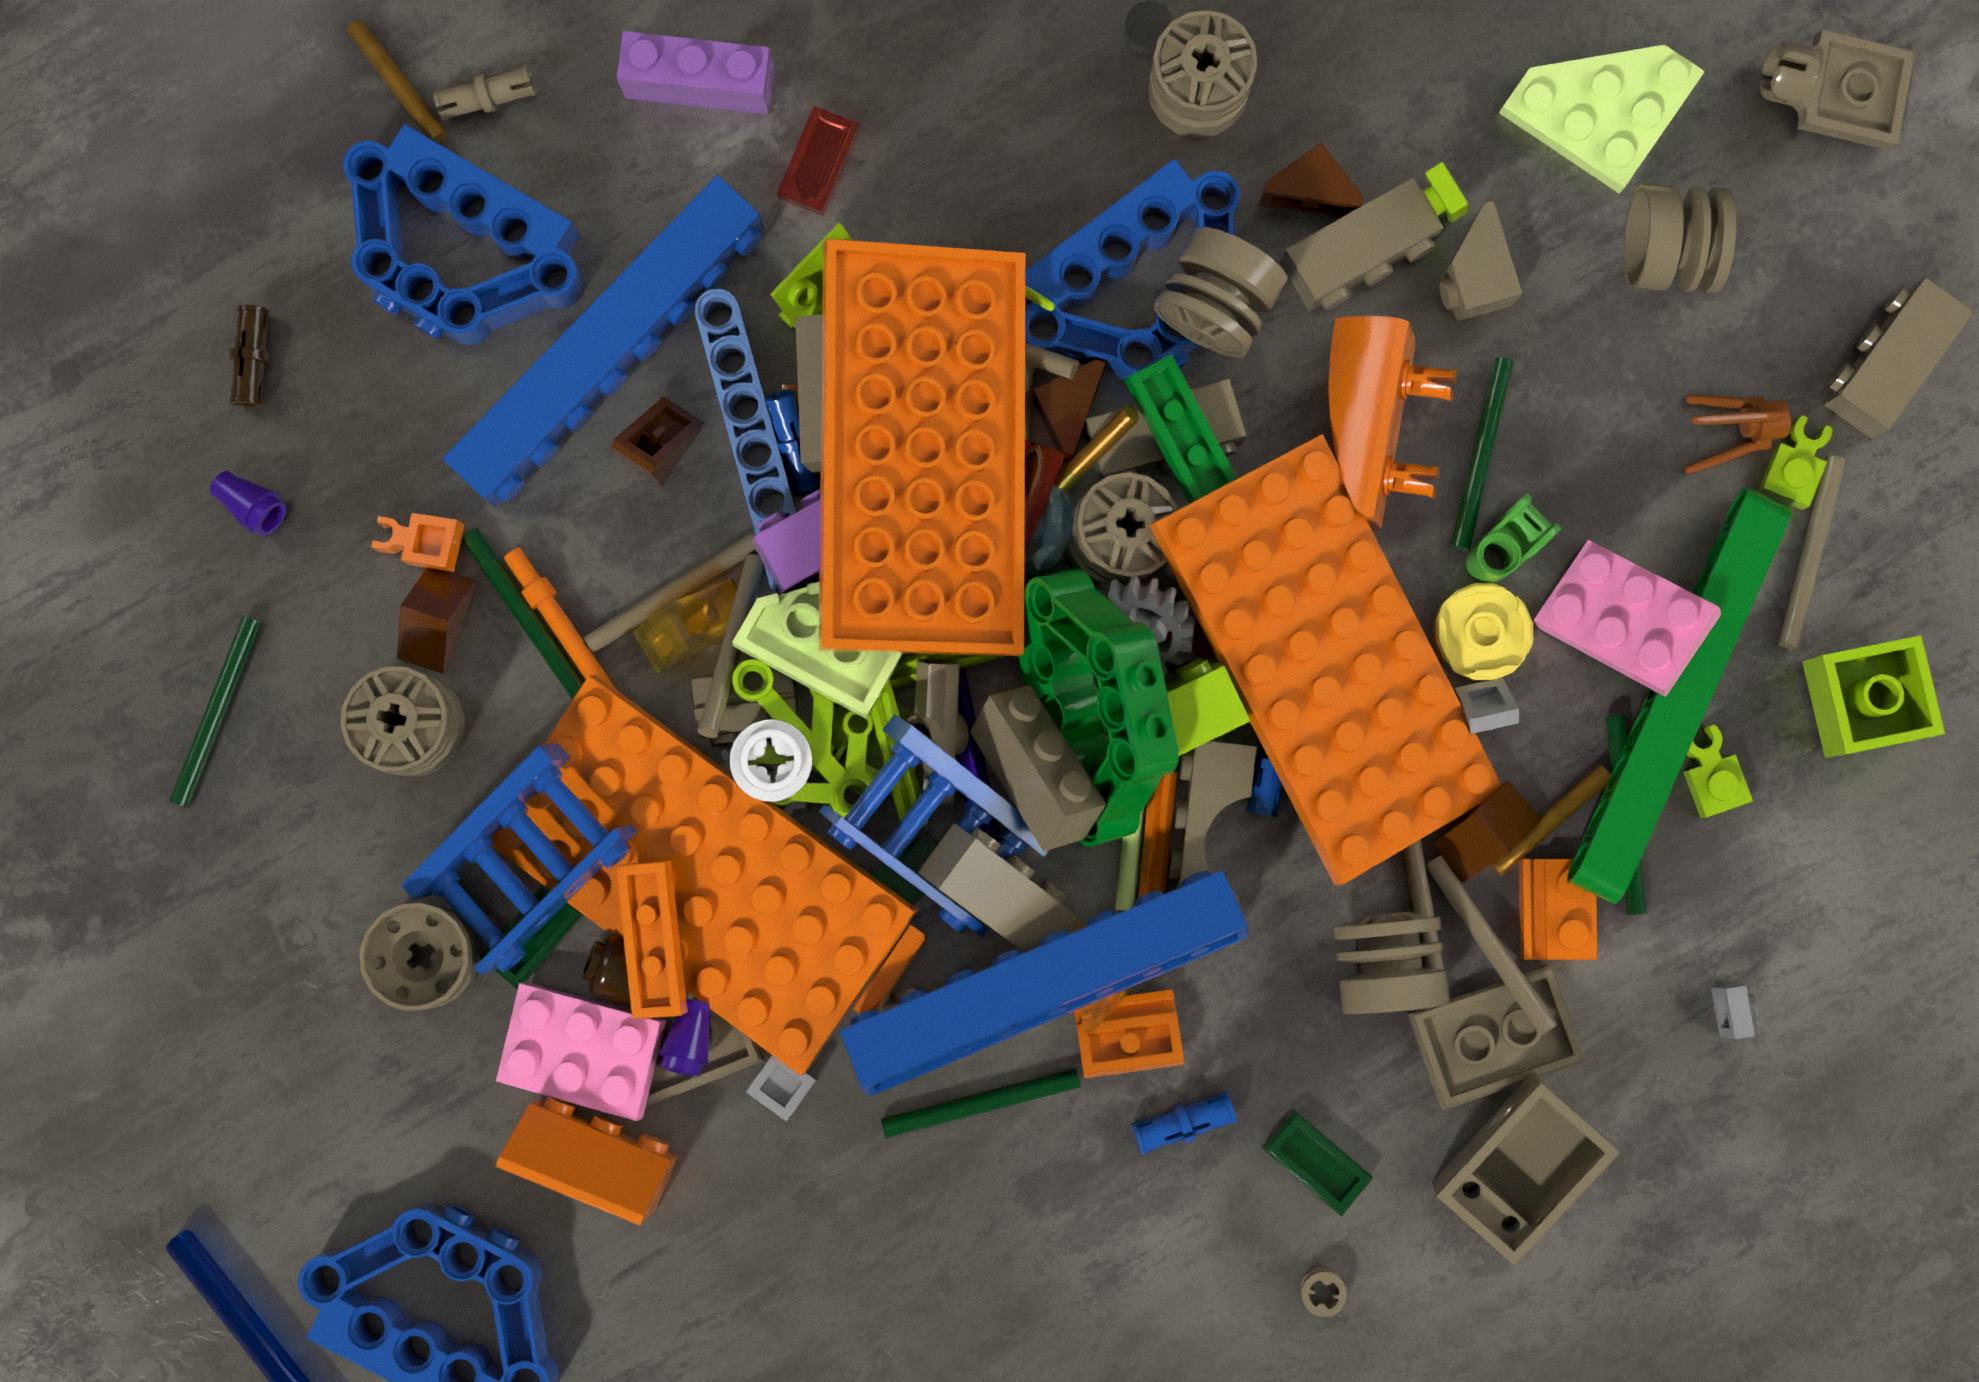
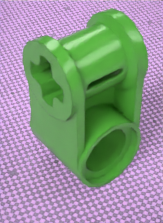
M1527 492L1470 549L1465 562L1467 572L1478 583L1496 584L1514 572L1528 558L1530 559L1562 527L1558 523L1551 524L1531 504L1532 496ZM1485 548L1495 549L1500 553L1503 559L1501 570L1492 569L1486 564L1483 556Z

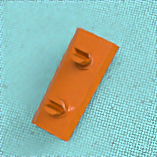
M1387 316L1335 318L1328 383L1329 416L1334 451L1340 467L1342 480L1354 508L1364 516L1372 531L1381 530L1387 496H1389L1391 491L1424 495L1429 498L1435 497L1436 490L1434 485L1418 480L1439 479V466L1431 467L1395 462L1396 447L1405 399L1408 398V395L1452 401L1454 394L1451 387L1440 385L1439 383H1456L1457 370L1413 365L1416 338L1409 321Z

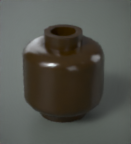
M612 934L607 936L603 942H594L583 970L582 979L589 981V991L593 996L631 1007L624 938Z

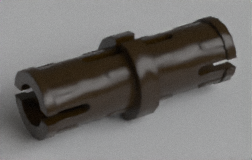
M238 305L236 310L235 346L229 350V360L233 362L229 404L244 408H261L263 402L264 366L269 365L270 353L266 351V335L270 310L257 305Z

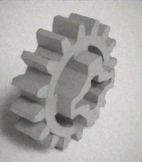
M1132 576L1128 587H1124L1121 582L1115 579L1111 582L1109 592L1099 589L1098 591L1133 622H1142L1150 628L1158 645L1163 674L1168 673L1170 662L1179 666L1183 663L1185 653L1190 652L1192 648L1196 618L1188 615L1190 607L1188 601H1174L1177 591L1175 588L1171 587L1165 592L1157 590V579H1152L1147 587L1141 586L1137 576ZM1171 631L1172 636L1166 641V634Z

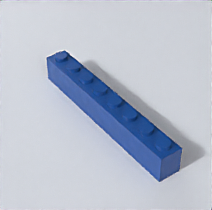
M716 175L442 459L494 507L501 501L503 503L511 501L524 487L525 482L522 479L535 466L543 467L556 455L559 450L557 443L570 430L576 432L589 421L593 415L591 408L604 394L607 397L613 395L622 387L627 379L625 374L627 370L638 359L643 362L652 356L661 344L659 337L672 324L679 326L692 314L695 309L693 302L706 289L708 291L716 289L724 281L729 273L727 267L739 254L746 256L757 247L763 237L761 232L765 228L760 213L722 178Z
M1208 870L1195 873L1181 882L1182 887L1167 894H1163L1161 890L1147 893L1134 902L1135 907L1119 914H1116L1114 910L1102 912L1087 921L1088 927L1071 934L1067 930L1054 932L1041 939L1039 942L1040 947L1023 954L1020 950L1006 952L996 957L992 961L993 966L976 974H974L973 970L956 973L945 980V987L928 994L926 990H917L898 999V1006L880 1014L878 1010H869L853 1017L849 1021L851 1026L839 1031L861 1088L871 1097L1247 939L1248 925L1223 870L1212 875Z

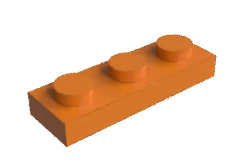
M671 860L616 866L632 1019L681 1016L687 1013L688 1010Z

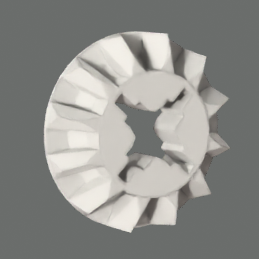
M763 720L745 728L736 738L730 753V768L735 782L746 794L762 801L776 802L796 794L806 783L812 767V754L806 738L797 728L779 720ZM766 739H771L776 755L794 758V761H786V764L778 766L777 774L775 775L776 783H771L770 775H767L765 767L748 765V761H756V758L764 756L765 748L767 747Z

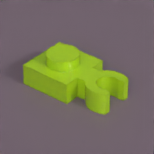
M1443 162L1425 172L1429 187L1422 190L1437 216L1444 212L1447 220L1453 223L1469 213L1468 202Z
M1803 415L1791 423L1788 435L1791 447L1783 443L1775 446L1757 490L1801 510L1810 507L1827 464L1826 461L1814 457L1816 450L1825 446L1832 435V427L1825 425L1819 429L1815 440L1807 438L1804 434V426L1808 417Z
M1715 724L1703 728L1707 736V745L1703 749L1697 747L1693 740L1686 756L1694 759L1696 767L1683 772L1700 818H1707L1753 802L1736 754L1721 758L1719 750L1723 739L1719 728Z

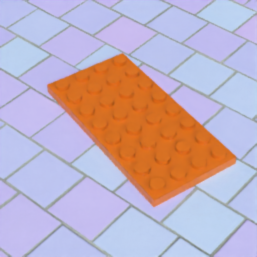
M826 239L823 243L819 650L999 656L1023 655L1025 253Z
M1322 434L1149 526L1219 663L1225 666L1248 714L1250 723L1334 885H1344L1483 803L1502 784L1476 733L1470 734L1464 710L1367 520L1354 508L1342 480L1340 467Z
M589 675L544 745L558 743L571 757L559 769L563 773L561 780L609 833L614 828L631 824L638 833L626 843L630 847V851L619 863L610 869L603 866L567 903L610 935L616 934L623 937L616 866L671 860L685 990L699 1001L710 1004L712 1011L790 1069L803 1076L807 1073L918 911V908L772 802L754 799L746 794L737 785L732 773L597 675ZM537 792L525 804L528 808L526 814L574 868L595 848L546 793L540 795ZM502 827L491 838L494 843V849L551 891L560 883L511 827L508 829Z

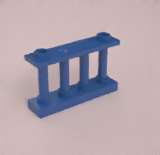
M894 714L882 729L883 732L896 741L890 749L894 752L891 758L844 818L826 804L823 805L819 812L833 823L827 832L844 846L852 850L859 843L943 908L938 913V916L955 930L962 933L968 926L983 937L988 928L970 915L968 910L957 902H953L928 880L898 860V857L945 796L949 795L952 797L957 790L969 800L964 805L967 811L956 825L971 834L982 823L988 825L992 819H995L1004 827L999 834L1002 837V840L999 842L1001 846L996 851V854L1002 859L1006 860L1010 853L1014 856L1018 851L1023 853L1028 846L1042 856H1045L1049 850L1043 852L1015 807L916 728ZM921 761L933 770L927 778L931 782L883 845L880 846L860 830L910 766L915 768Z
M558 743L539 745L401 884L413 900L434 895L436 898L442 896L489 948L490 952L474 967L480 975L497 969L504 973L516 965L526 954L522 947L603 866L610 869L619 863L630 851V847L626 843L638 833L632 824L614 828L609 833L561 780L563 773L559 769L571 757ZM537 792L540 795L546 793L595 847L575 868L526 814L528 808L525 804ZM502 827L505 829L511 827L560 882L541 902L538 901L492 849L494 843L491 838ZM468 861L471 864L477 862L525 916L506 936L458 884L460 877L456 873Z

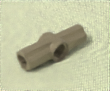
M939 658L918 659L916 665L915 715L909 717L906 722L956 760V755L964 752L969 740L966 721L958 713L960 661ZM920 761L914 769L922 794L931 782L927 778L933 770ZM954 794L952 797L946 795L933 813L945 814L953 812Z

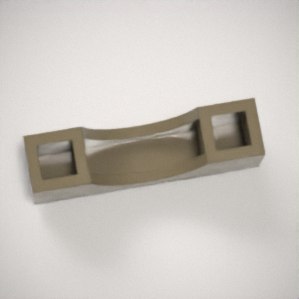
M1208 741L1182 754L1179 778L1181 780H1188L1186 800L1177 799L1174 816V829L1182 830L1180 850L1171 849L1168 879L1176 880V889L1182 887L1181 882L1195 873L1208 870L1212 875L1205 857V839L1208 828L1223 808L1231 803L1251 797L1256 746ZM1234 894V896H1235V898H1236V901H1237V903H1238V905H1239V898H1240V897H1238V896H1236V895Z

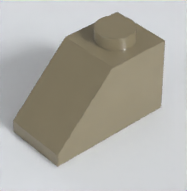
M1494 201L1484 203L1474 217L1442 276L1443 281H1440L1439 284L1443 304L1447 310L1453 309L1456 322L1511 307L1523 294Z

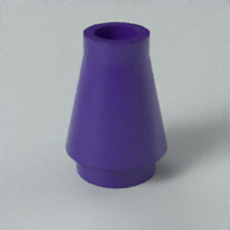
M229 471L221 472L211 483L210 494L218 499L250 534L258 533L261 536L271 534L280 526L286 515V505L281 501L279 493L239 478Z
M686 999L688 1012L676 1017L659 1052V1055L663 1056L660 1068L677 1074L700 1077L703 1066H708L710 1015L712 1010L708 1003Z

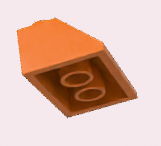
M547 1096L546 1101L539 1099L529 1103L501 1152L495 1167L638 1225H641L655 1213L678 1155L667 1151L669 1143L641 1133L639 1139L621 1133L620 1131L623 1126L621 1123L602 1115L594 1114L592 1120L575 1114L576 1106L567 1101Z

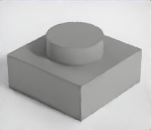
M1503 677L1455 688V694L1464 710L1470 734L1519 723V707Z
M1735 984L1711 987L1719 1036L1729 1039L1755 1037L1753 1024L1758 1022V1009L1753 995L1747 993V987Z
M772 1055L746 1093L787 1122L817 1081V1078L808 1071L803 1076H800Z

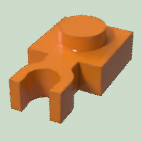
M412 513L409 526L406 527L392 518L378 516L377 523L384 528L392 529L393 534L386 542L372 540L371 547L373 549L389 554H396L403 550L401 561L408 565L454 572L465 524L456 519Z

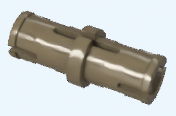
M525 64L519 68L488 77L483 72L474 75V81L442 90H434L435 105L442 108V110L438 111L439 116L443 121H446L449 118L481 109L488 113L495 111L498 104L530 95H537L534 78H529L532 75L529 66Z

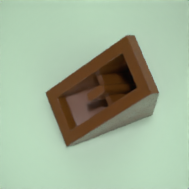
M1320 142L1265 182L1260 195L1259 206L1342 218L1362 206L1363 196L1326 147Z
M1096 359L1079 367L1076 376L1072 380L1060 376L1033 389V402L1063 462L1069 463L1075 457L1085 428L1086 419L1089 417L1104 374L1106 362Z
M663 396L614 438L611 448L622 461L660 486H663L700 432L704 422Z
M426 568L400 605L397 659L446 674L477 581L448 571Z
M1506 780L1483 803L1471 809L1430 844L1439 855H1442L1460 880L1465 882L1509 853L1541 818L1509 780Z

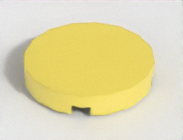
M1474 583L1456 590L1440 605L1433 621V644L1440 660L1454 674L1470 681L1496 680L1513 673L1525 660L1533 644V621L1526 604L1518 596H1514L1511 592L1505 590L1506 588L1495 583Z

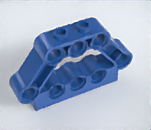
M405 124L389 149L374 141H361L352 145L346 152L343 159V171L346 178L352 184L357 243L351 256V267L355 275L375 293L371 300L381 308L395 316H398L401 309L417 318L413 323L416 328L438 341L444 334L458 343L477 345L485 341L495 329L550 307L556 309L568 308L581 298L584 291V278L573 259L568 255L580 235L570 220ZM383 164L382 172L377 178L364 180V175L370 166ZM443 177V183L437 191L432 193L424 192V186L429 179ZM402 184L408 187L420 204L428 211L434 213L449 211L462 229L469 235L475 237L490 235L503 253L510 259L516 261L531 259L532 262L469 288H454L450 290L447 284L430 266L422 263L408 265L404 259L398 199L399 188ZM474 201L485 202V207L479 215L475 217L465 216L466 208L470 203ZM516 225L527 226L526 234L522 239L516 242L506 241L507 232ZM383 258H391L389 270L380 276H373L372 270L374 265ZM556 270L567 272L566 280L561 286L556 288L545 286L547 276L551 272ZM425 282L433 283V290L427 298L414 300L415 289L420 284ZM470 306L475 307L474 317L469 323L465 325L455 324V317L460 309Z
M1174 158L1025 271V285L1051 300L1055 304V308L1052 311H1048L1026 299L1029 305L1025 308V343L1078 360L1079 364L1082 365L1096 359L1106 362L1104 371L1115 373L1123 382L1127 377L1171 354L1179 369H1182L1190 361L1186 354L1196 348L1198 344L1184 336L1176 337L1169 334L1164 327V321L1158 315L1155 324L1147 330H1127L1065 313L1064 311L1070 306L1076 308L1090 304L1097 296L1099 284L1107 278L1115 279L1129 275L1135 268L1139 254L1146 249L1155 250L1167 246L1174 237L1176 227L1188 217H1191L1195 222V229L1208 227L1234 235V215L1240 200V188L1236 180L1228 173L1209 171L1192 181ZM1207 194H1217L1224 199L1226 206L1220 210H1211L1202 203L1201 198ZM1150 213H1157L1166 219L1168 225L1161 230H1152L1144 224L1142 219ZM1119 242L1128 248L1130 254L1123 259L1115 260L1107 256L1103 248L1109 243ZM1073 271H1081L1089 276L1091 283L1083 289H1075L1070 287L1064 278ZM1039 321H1046L1055 327L1057 333L1048 340H1040L1031 334L1030 328ZM1132 347L1144 348L1149 352L1151 361L1144 366L1132 365L1127 361L1125 352Z
M434 1203L419 1204L399 1215L392 1227L347 1250L340 1248L328 1250L306 1262L300 1270L298 1290L306 1302L320 1310L306 1339L390 1382H465L455 1373V1362L457 1359L468 1360L474 1366L476 1372L474 1382H519V1369L524 1368L531 1369L537 1373L540 1382H558L559 1379L558 1366L548 1354L538 1293V1287L542 1279V1267L538 1258L530 1251L518 1245L520 1239L516 1235L500 1227L493 1226L491 1231L473 1222L474 1214L460 1206L448 1203L446 1208ZM416 1219L425 1220L432 1228V1239L429 1244L420 1243L415 1239L412 1233V1226ZM460 1242H467L475 1247L478 1260L474 1267L465 1266L459 1261L457 1247ZM426 1255L439 1261V1266L443 1273L450 1279L459 1282L474 1279L484 1284L487 1294L492 1299L502 1367L493 1363L489 1351L482 1345L467 1343L459 1346L448 1340L446 1331L437 1322L422 1320L415 1323L403 1317L399 1304L394 1300L386 1297L370 1300L354 1292L356 1286L409 1258H420ZM325 1265L334 1268L339 1275L340 1283L337 1290L327 1288L321 1280L322 1268ZM504 1266H515L521 1271L523 1275L521 1289H510L504 1284L501 1275ZM368 1312L376 1313L382 1318L385 1326L382 1336L373 1335L368 1331L365 1325V1318ZM412 1336L423 1337L430 1346L428 1359L418 1358L412 1353L410 1349Z

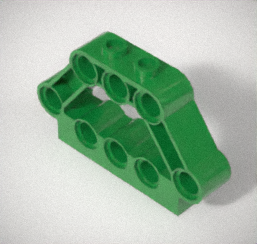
M1075 568L1035 577L1028 582L1025 590L1027 614H1024V654L1018 656L1024 686H1032L1107 804L1085 839L1079 841L1084 846L1093 847L1135 834L1140 825V813L1163 776L1172 773L1178 764V745L1158 645L1150 628L1142 622H1133L1094 588L1092 580L1082 569ZM1092 672L1097 677L1099 689L1094 685ZM1102 723L1108 730L1109 739L1104 734Z

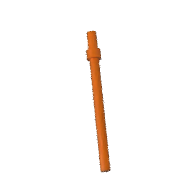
M520 547L507 553L504 556V560L523 586L524 590L521 594L532 610L538 609L584 678L587 679L589 675H597L615 688L556 601L557 592L547 577L541 578Z

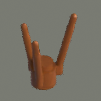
M1687 395L1686 402L1689 404L1741 409L1740 412L1694 415L1691 418L1693 425L1739 423L1742 436L1745 438L1751 437V441L1689 464L1685 467V472L1693 474L1754 451L1770 450L1772 448V439L1786 438L1789 435L1791 414L1787 403L1783 399L1765 401L1763 396L1740 398L1715 395Z

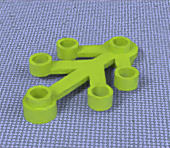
M755 659L740 663L736 667L732 678L736 694L743 700L757 701L773 720L783 721L797 728L810 746L812 767H815L829 782L805 783L793 796L786 800L772 803L780 807L787 806L792 802L830 804L832 809L844 818L853 807L844 799L845 789L849 786H857L863 793L874 780L865 773L867 736L873 728L872 716L869 714L866 719L867 729L863 733L857 734L850 730L848 721L852 716L858 714L849 711L845 715L842 727L844 733L849 738L844 769L830 753L834 701L809 688L810 694L814 698L812 731H810L772 688L773 674L767 664ZM749 673H757L761 676L763 684L760 689L750 691L743 685L744 677ZM767 743L764 756L756 758V761L748 762V765L786 764V761H794V758L776 755L775 747ZM775 777L770 780L771 783H776Z

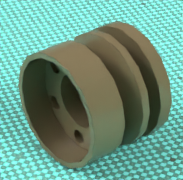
M1211 10L1188 12L1170 22L1158 38L1148 83L1151 107L1160 122L1173 132L1195 139L1216 136L1232 127L1245 110L1258 64L1255 43L1245 27L1229 15ZM1203 61L1211 64V66L1206 68L1205 72L1197 69V67L1202 65Z
M1640 184L1635 190L1629 205L1624 233L1623 265L1628 287L1632 290L1666 291L1676 276L1679 289L1684 292H1693L1696 288H1699L1704 293H1718L1723 289L1734 258L1737 232L1736 206L1731 190L1711 188L1707 193L1704 188L1692 187L1686 193L1682 203L1679 189L1675 186Z
M1208 227L1196 228L1178 262L1186 274H1170L1165 285L1168 291L1160 292L1153 309L1164 322L1190 341L1222 355L1234 358L1245 357L1253 342L1250 336H1256L1262 326L1260 318L1254 311L1260 313L1270 312L1288 277L1275 260L1243 239L1219 229Z
M1131 472L1109 475L1093 485L1084 497L1077 502L1065 519L1061 537L1065 560L1071 569H1082L1086 572L1096 589H1103L1109 592L1111 582L1115 579L1121 582L1124 587H1128L1132 576H1137L1140 583H1142L1167 563L1149 525L1177 511L1178 506L1167 489L1148 476ZM1122 519H1125L1126 527L1135 530L1130 537H1126V530L1124 528L1117 527V524Z
M385 666L366 673L350 688L341 707L340 728L347 748L361 763L379 771L399 776L423 777L441 770L457 755L465 738L466 716L459 698L445 683L408 667ZM401 714L406 716L405 726L389 724L391 715Z
M430 903L397 905L380 914L366 930L359 950L360 973L370 992L388 1006L404 1011L441 1007L459 998L474 981L477 972L474 967L480 962L478 939L473 930L453 909ZM418 945L420 947L433 946L435 952L430 956V960L433 963L432 967L428 965L416 966L414 961L419 956L416 949Z
M1411 912L1361 916L1345 925L1333 927L1334 940L1357 939L1358 949L1336 952V960L1360 963L1361 973L1339 980L1342 1013H1384L1432 1008L1450 1004L1447 971L1439 968L1422 967L1421 957L1444 950L1443 942L1420 943L1419 932L1442 929L1440 917H1428Z

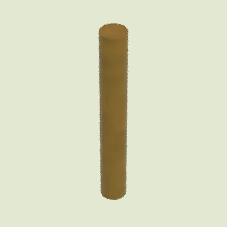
M359 19L352 22L348 26L347 32L425 136L436 143L443 141L448 134L364 21Z
M1124 406L1029 502L1030 510L1035 515L1043 517L1139 421L1137 413L1132 408Z
M1598 765L1540 816L1541 819L1509 853L1489 865L1498 876L1502 877L1607 785L1611 774L1602 765Z

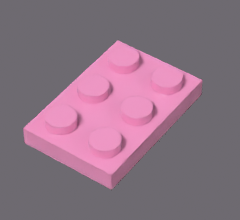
M1588 540L1535 617L1534 623L1537 628L1666 697L1721 616L1720 607Z
M530 982L519 983L496 1082L638 1121L643 1119L666 1020L661 1018L632 1019V1011Z

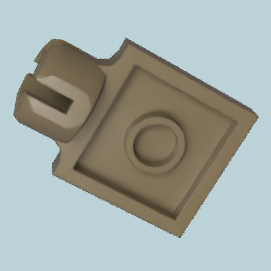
M1822 29L1814 36L1812 47L1785 41L1781 42L1778 48L1771 50L1766 59L1762 74L1773 78L1771 82L1760 81V94L1768 101L1789 105L1798 111L1799 121L1797 129L1890 151L1899 144L1915 52Z

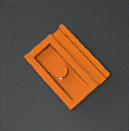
M1521 859L1519 861L1520 959L1597 960L1596 895L1567 882L1568 871L1573 859Z
M1173 989L1105 998L1074 1011L1084 1079L1184 1065Z

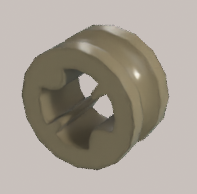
M1316 1267L1308 1271L1303 1277L1300 1284V1295L1305 1308L1313 1315L1331 1317L1338 1314L1344 1308L1347 1300V1289L1341 1276L1335 1270L1328 1267ZM1321 1280L1326 1286L1331 1283L1337 1286V1290L1331 1291L1335 1298L1331 1303L1326 1304L1322 1299L1313 1302L1310 1299L1309 1294H1315L1312 1285L1316 1281Z

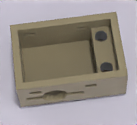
M1533 1072L1432 1183L1436 1197L1516 1266L1620 1154V1151L1611 1138L1536 1072ZM1469 1181L1477 1183L1472 1189L1463 1188L1465 1183ZM1507 1216L1515 1217L1510 1223L1502 1222Z

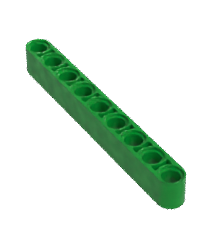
M1744 487L1735 498L1692 592L1720 607L1721 616L1668 695L1665 697L1649 689L1572 861L1567 875V882L1614 905L1623 897L1792 516V508L1748 487Z

